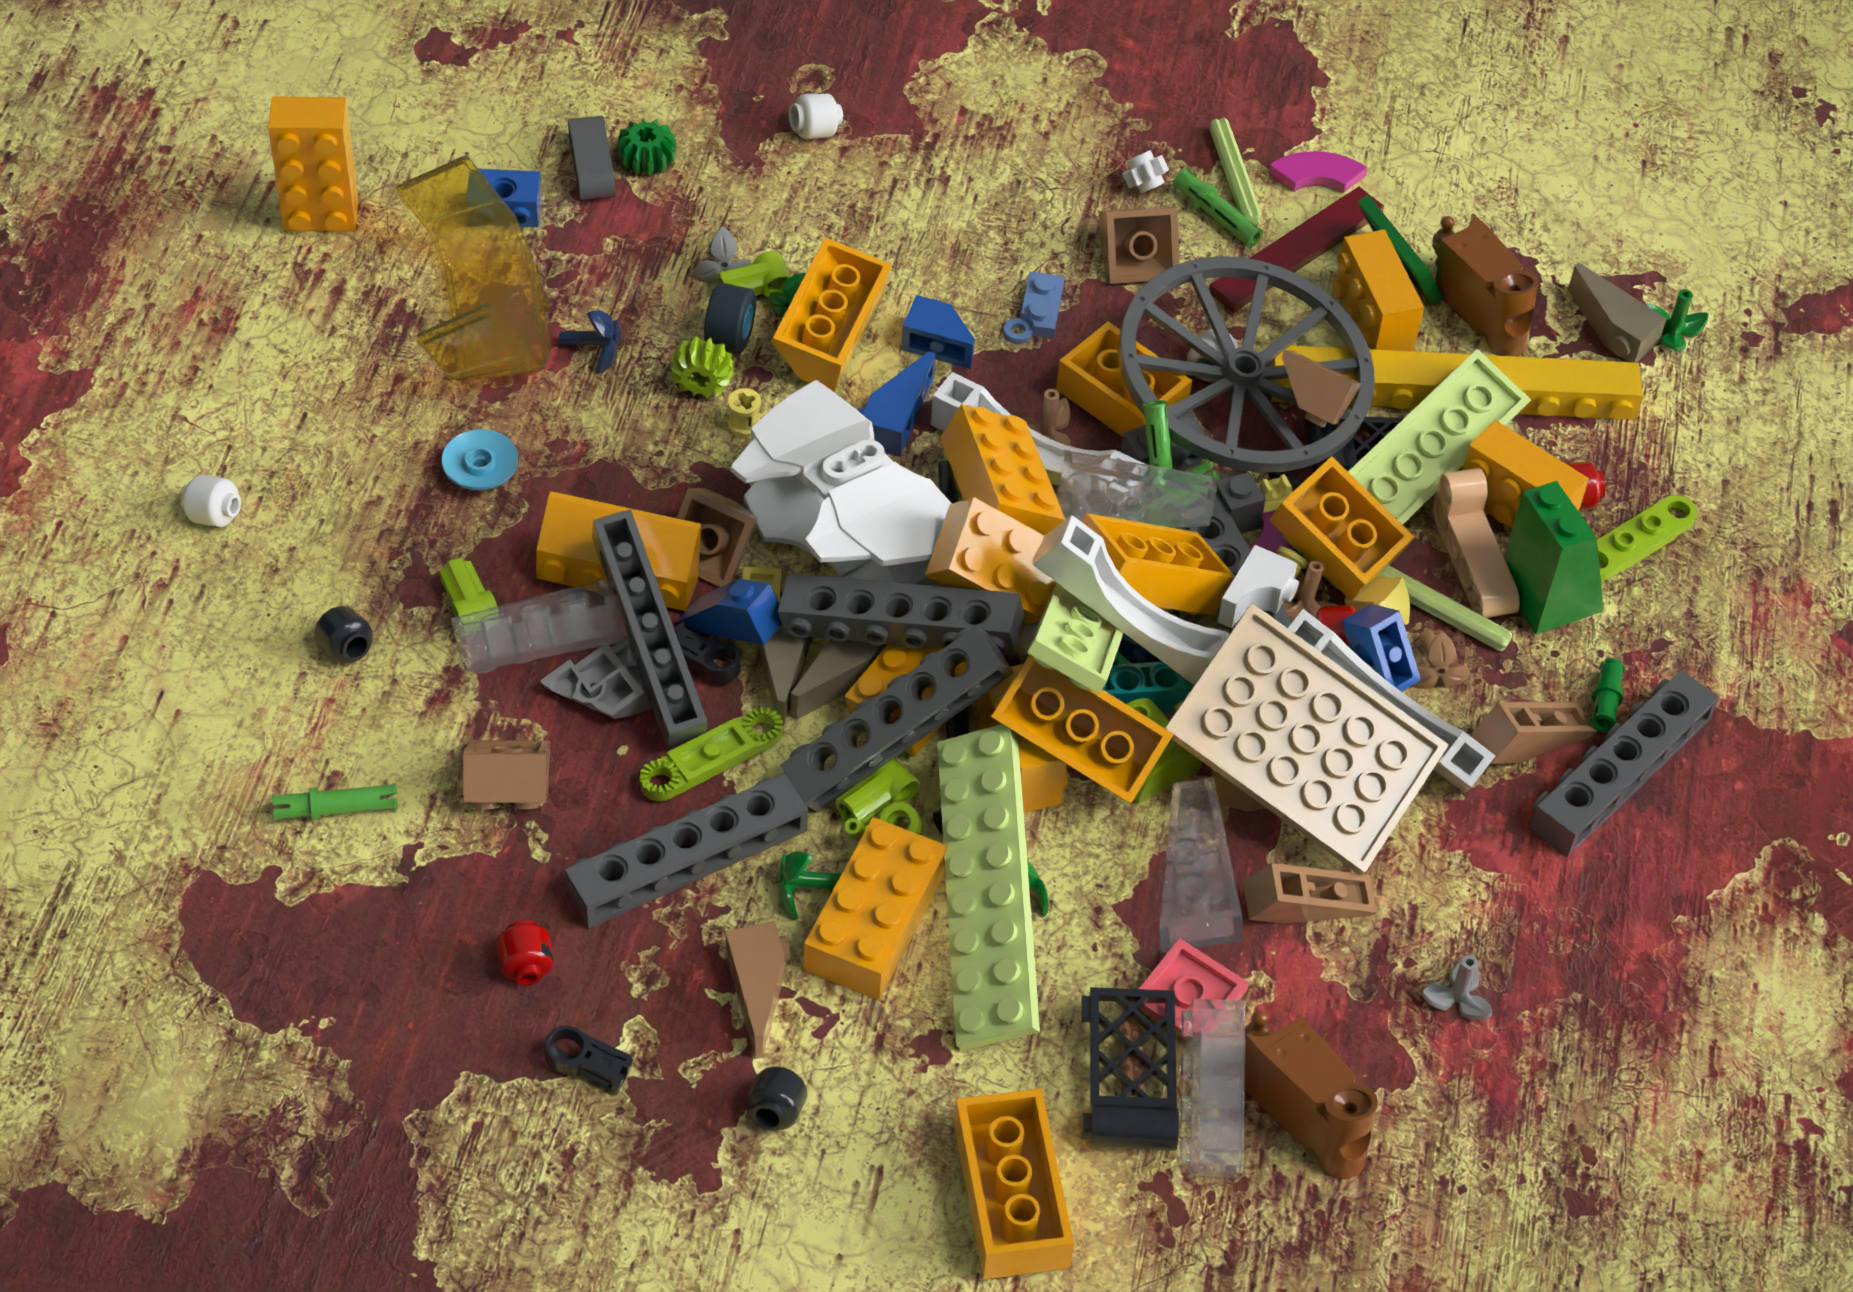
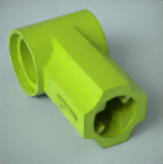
M767 251L756 257L751 265L718 272L717 284L726 283L754 290L756 296L764 294L768 299L770 293L775 291L784 297L782 286L791 277V274L779 252Z
M461 558L449 561L439 571L440 580L451 601L452 613L460 633L465 635L500 623V614L494 596L490 590H484L471 561H464Z
M894 758L837 798L836 808L845 823L848 819L855 818L865 825L872 817L879 815L890 804L896 802L908 803L917 793L920 783Z

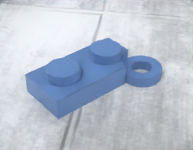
M1029 271L1021 318H1013L1005 323L1004 337L1006 340L1014 344H1023L1028 342L1032 336L1054 339L1065 277ZM1015 328H1020L1024 330V332L1021 334H1016L1012 330Z

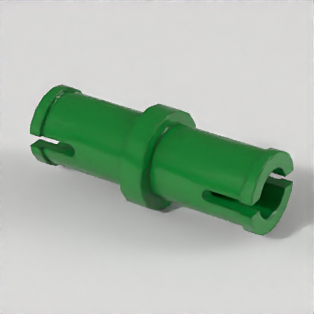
M1607 658L1605 663L1603 661L1600 663L1598 684L1594 686L1592 691L1594 709L1590 723L1599 732H1609L1617 723L1618 706L1622 704L1624 698V691L1621 685L1625 666L1620 660L1614 658Z

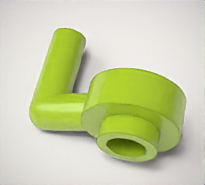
M896 802L890 804L882 811L879 818L895 826L898 821L907 819L909 821L907 830L916 834H920L922 829V820L919 813L907 803ZM850 818L846 821L844 827L846 832L859 842L869 824L863 825L859 820Z

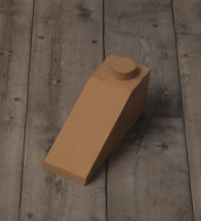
M1498 702L1471 734L1478 743L1495 755L1491 764L1523 762L1592 737L1597 731L1591 726L1589 719L1577 702Z
M1270 863L1243 881L1249 920L1283 924L1372 916L1377 913L1370 875L1367 874L1360 875L1359 873Z
M775 921L725 931L726 957L755 1059L764 1056L784 980V961L790 960L787 938L785 935L779 937Z

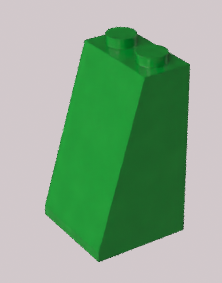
M1558 481L1524 491L1504 559L1518 590L1519 611L1537 635L1601 613L1603 610L1597 537Z

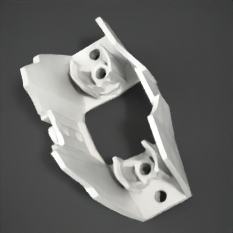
M815 380L791 394L771 409L751 428L753 441L732 464L730 471L744 483L756 481L744 495V502L748 511L757 518L755 526L764 542H778L797 546L815 556L819 562H827L840 578L938 586L940 584L925 576L947 510L952 503L931 479L909 471L893 462L885 454L884 447L874 439L873 426L870 420L835 392Z

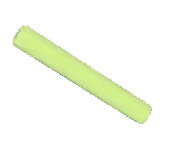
M1215 118L1211 121L1210 132L1237 209L1248 220L1257 225L1261 221L1262 213L1229 121L1226 118L1219 120Z
M1388 566L1377 576L1385 578L1403 577L1408 590L1409 601L1413 605L1498 651H1504L1509 645L1512 638L1511 631L1401 571Z

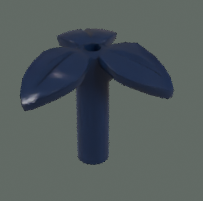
M598 310L587 313L596 331H561L559 333V343L561 346L599 345L602 351L595 372L600 374L605 372L617 357L616 345H621V329L618 320L612 321V318L607 313Z

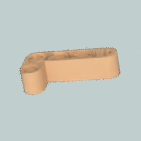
M1480 468L1444 473L1440 476L1433 502L1434 520L1472 610L1485 618L1517 613L1519 610L1518 590L1483 511L1488 493L1484 472Z

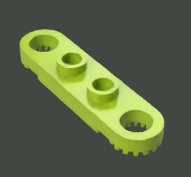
M1681 495L1668 496L1597 539L1599 560H1601V564L1604 563V568L1600 569L1601 584L1675 540L1681 533L1686 532V530L1689 531L1697 517L1696 505L1690 499ZM1672 508L1673 510L1678 508V511L1682 510V513H1685V518H1676L1668 510L1671 511Z
M760 707L758 710L754 708L752 712L749 711L738 719L734 718L667 752V755L656 761H649L650 764H645L644 768L640 771V788L642 793L654 801L669 800L773 747L781 740L783 735V720L780 714L778 715L775 710L771 711L769 707L767 709ZM764 722L773 726L774 729L771 730V733L768 731L766 735L765 733L760 735V732L756 733V730H753V726ZM655 775H665L671 779V782L669 781L668 785L664 784V787L659 785L658 788L657 785L653 786V783H650L649 780Z

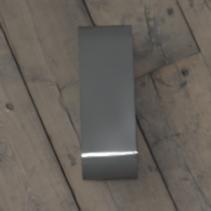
M603 115L569 118V140L579 200L615 197L614 173Z

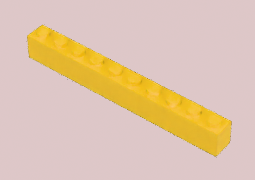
M1290 345L1285 349L1296 351L1316 362L1351 358L1347 348ZM1369 349L1375 378L1374 393L1370 407L1415 409L1471 354ZM1284 351L1271 360L1270 367L1284 365L1282 360ZM1484 355L1531 399L1518 414L1636 420L1643 398L1639 363ZM1355 371L1340 373L1356 381ZM1289 378L1270 380L1292 389ZM1271 395V402L1289 403ZM1354 396V398L1352 399V401L1350 402L1349 406H1353L1354 401H1355V396Z

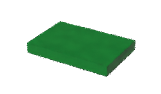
M1366 195L1359 200L1358 206L1372 232L1385 229L1410 280L1429 304L1434 306L1444 299L1427 266L1371 197Z

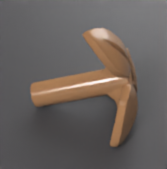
M1048 389L1044 393L1041 422L1038 423L1029 417L1020 418L1026 421L1030 429L1061 444L1071 446L1070 438L1066 434L1057 432V430H1062L1069 424V402L1067 398L1059 400V392L1057 390Z
M1311 561L1306 575L1300 571L1296 577L1299 585L1291 600L1294 603L1283 602L1282 604L1291 621H1294L1303 609L1313 617H1316L1320 607L1337 605L1327 601L1316 602L1314 599L1324 570V565L1319 561Z
M1432 630L1421 632L1419 638L1430 665L1429 667H1417L1421 681L1412 686L1432 688L1436 684L1438 677H1442L1446 687L1456 686L1464 682L1470 676V670L1463 664L1449 666L1457 655L1454 643L1448 635L1441 630L1436 636Z

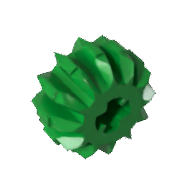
M642 118L640 123L637 124L629 121L627 128L620 129L617 155L619 160L622 161L624 170L633 169L636 176L642 172H647L651 177L653 171L664 173L667 166L673 165L677 148L674 134H671L669 125L660 126L658 119L650 123Z

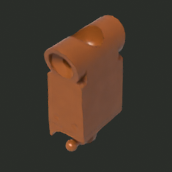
M1474 213L1471 214L1470 225L1457 233L1452 230L1455 224L1454 219L1450 216L1443 217L1440 221L1441 228L1432 239V247L1437 255L1435 260L1437 267L1435 283L1444 298L1442 300L1478 334H1486V342L1489 348L1500 356H1520L1528 346L1538 289V278L1533 273L1523 271L1521 262Z
M1261 1010L1255 1011L1251 1016V1022L1242 1032L1243 1053L1238 1083L1306 1151L1314 1150L1316 1152V1158L1321 1168L1329 1175L1338 1179H1350L1358 1176L1364 1169L1369 1149L1371 1130L1374 1125L1378 1105L1376 1094L1369 1087L1355 1082L1356 1075L1302 1016L1280 1031L1273 1033L1266 1024L1268 1022L1267 1014Z

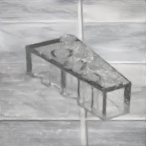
M1064 450L1056 497L1065 520L1073 515L1079 521H1082L1085 514L1089 513L1170 528L1210 525L1217 486L1216 479L1212 476Z
M604 580L451 618L461 664L467 672L473 671L474 674L488 673L501 665L522 664L533 659L628 641L619 596Z
M1214 777L1173 783L1162 911L1159 925L1161 953L1169 952L1179 938L1195 948L1242 941V913Z
M1193 999L1187 1011H1182L1181 1036L1185 1037V1053L1181 1054L1180 1076L1181 1079H1185V1096H1181L1180 1122H1186V1139L1180 1140L1179 1164L1186 1166V1177L1238 1180L1244 1173L1245 1001Z

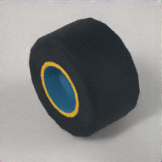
M718 283L709 299L706 311L704 341L711 337L713 344H724L726 351L734 353L744 351L750 339L755 319L756 295L753 289L726 283Z

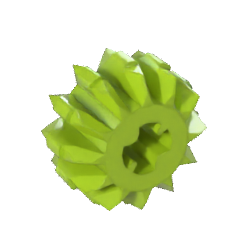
M697 336L691 342L682 340L681 345L672 354L670 362L672 365V381L679 384L680 391L690 390L693 397L697 393L703 394L706 398H709L712 393L722 394L723 389L732 380L734 371L732 370V354L726 352L724 344H713L711 337L707 341H701Z

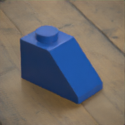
M916 295L903 324L901 350L921 356L928 351L936 353V360L971 369L975 339L953 306L936 299Z

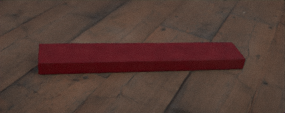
M1358 186L1249 259L1271 263L1295 273L1343 241L1344 237L1352 235L1368 224L1358 206L1359 200L1369 195L1382 212L1384 205ZM1220 277L1210 284L1209 291L1214 298L1231 312L1235 313L1252 301L1256 281ZM1267 284L1266 291L1274 286Z

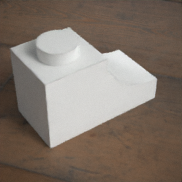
M1255 545L1222 598L1218 622L1232 628L1252 603L1263 611H1271L1277 614L1284 600L1291 602L1297 591L1299 581L1294 578L1298 563Z

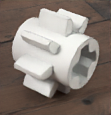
M1151 150L1127 160L1130 169L1122 174L1129 188L1138 186L1140 193H1144L1165 183L1161 174L1166 173L1169 169L1162 155L1154 158Z

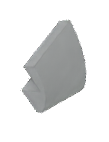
M627 637L612 648L606 642L576 665L571 660H568L540 680L545 688L613 719L628 717L652 709Z

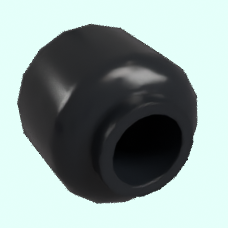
M337 606L329 609L319 618L314 629V639L319 648L332 660L340 664H350L360 660L367 654L373 641V630L369 623L355 610L348 606Z
M778 1066L765 1068L757 1074L746 1097V1111L754 1123L764 1130L779 1131L788 1129L796 1123L808 1096L807 1086L802 1078L790 1069Z

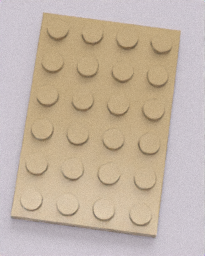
M1253 603L1246 609L1165 726V729L1174 734L1171 738L1173 741L1360 875L1366 872L1449 746V744Z

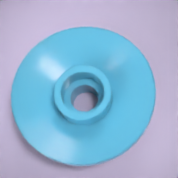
M487 429L470 430L457 435L446 445L442 454V467L446 476L456 485L470 490H488L498 487L513 476L518 466V452L514 443L505 435Z

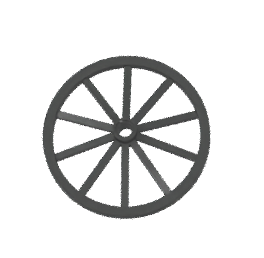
M1220 256L1195 259L1175 265L1152 278L1141 288L1128 307L1120 329L1118 340L1120 371L1131 398L1143 415L1144 408L1142 404L1158 399L1148 386L1141 368L1219 380L1168 407L1167 416L1171 441L1198 457L1208 459L1210 462L1225 467L1252 472H1283L1319 463L1334 455L1354 437L1361 427L1373 398L1375 378L1371 353L1365 338L1351 316L1334 298L1316 284L1292 271L1271 263L1241 257ZM1233 277L1256 281L1241 348H1235L1207 287L1205 278ZM1191 282L1224 355L1154 305L1153 302L1169 290ZM1267 284L1292 294L1315 309L1260 354L1253 350ZM1143 314L1154 320L1214 365L1137 354L1136 333L1138 323ZM1323 319H1326L1344 342L1351 358L1321 361L1318 363L1338 373L1355 371L1356 381L1361 383L1355 394V401L1351 412L1345 410L1339 420L1342 424L1326 437L1303 446L1262 393H1267L1298 406L1293 389L1270 381L1289 378L1285 366L1265 367V365ZM1223 393L1231 397L1225 444L1198 433L1177 419V417ZM1250 398L1289 450L1256 451L1237 447L1244 399Z

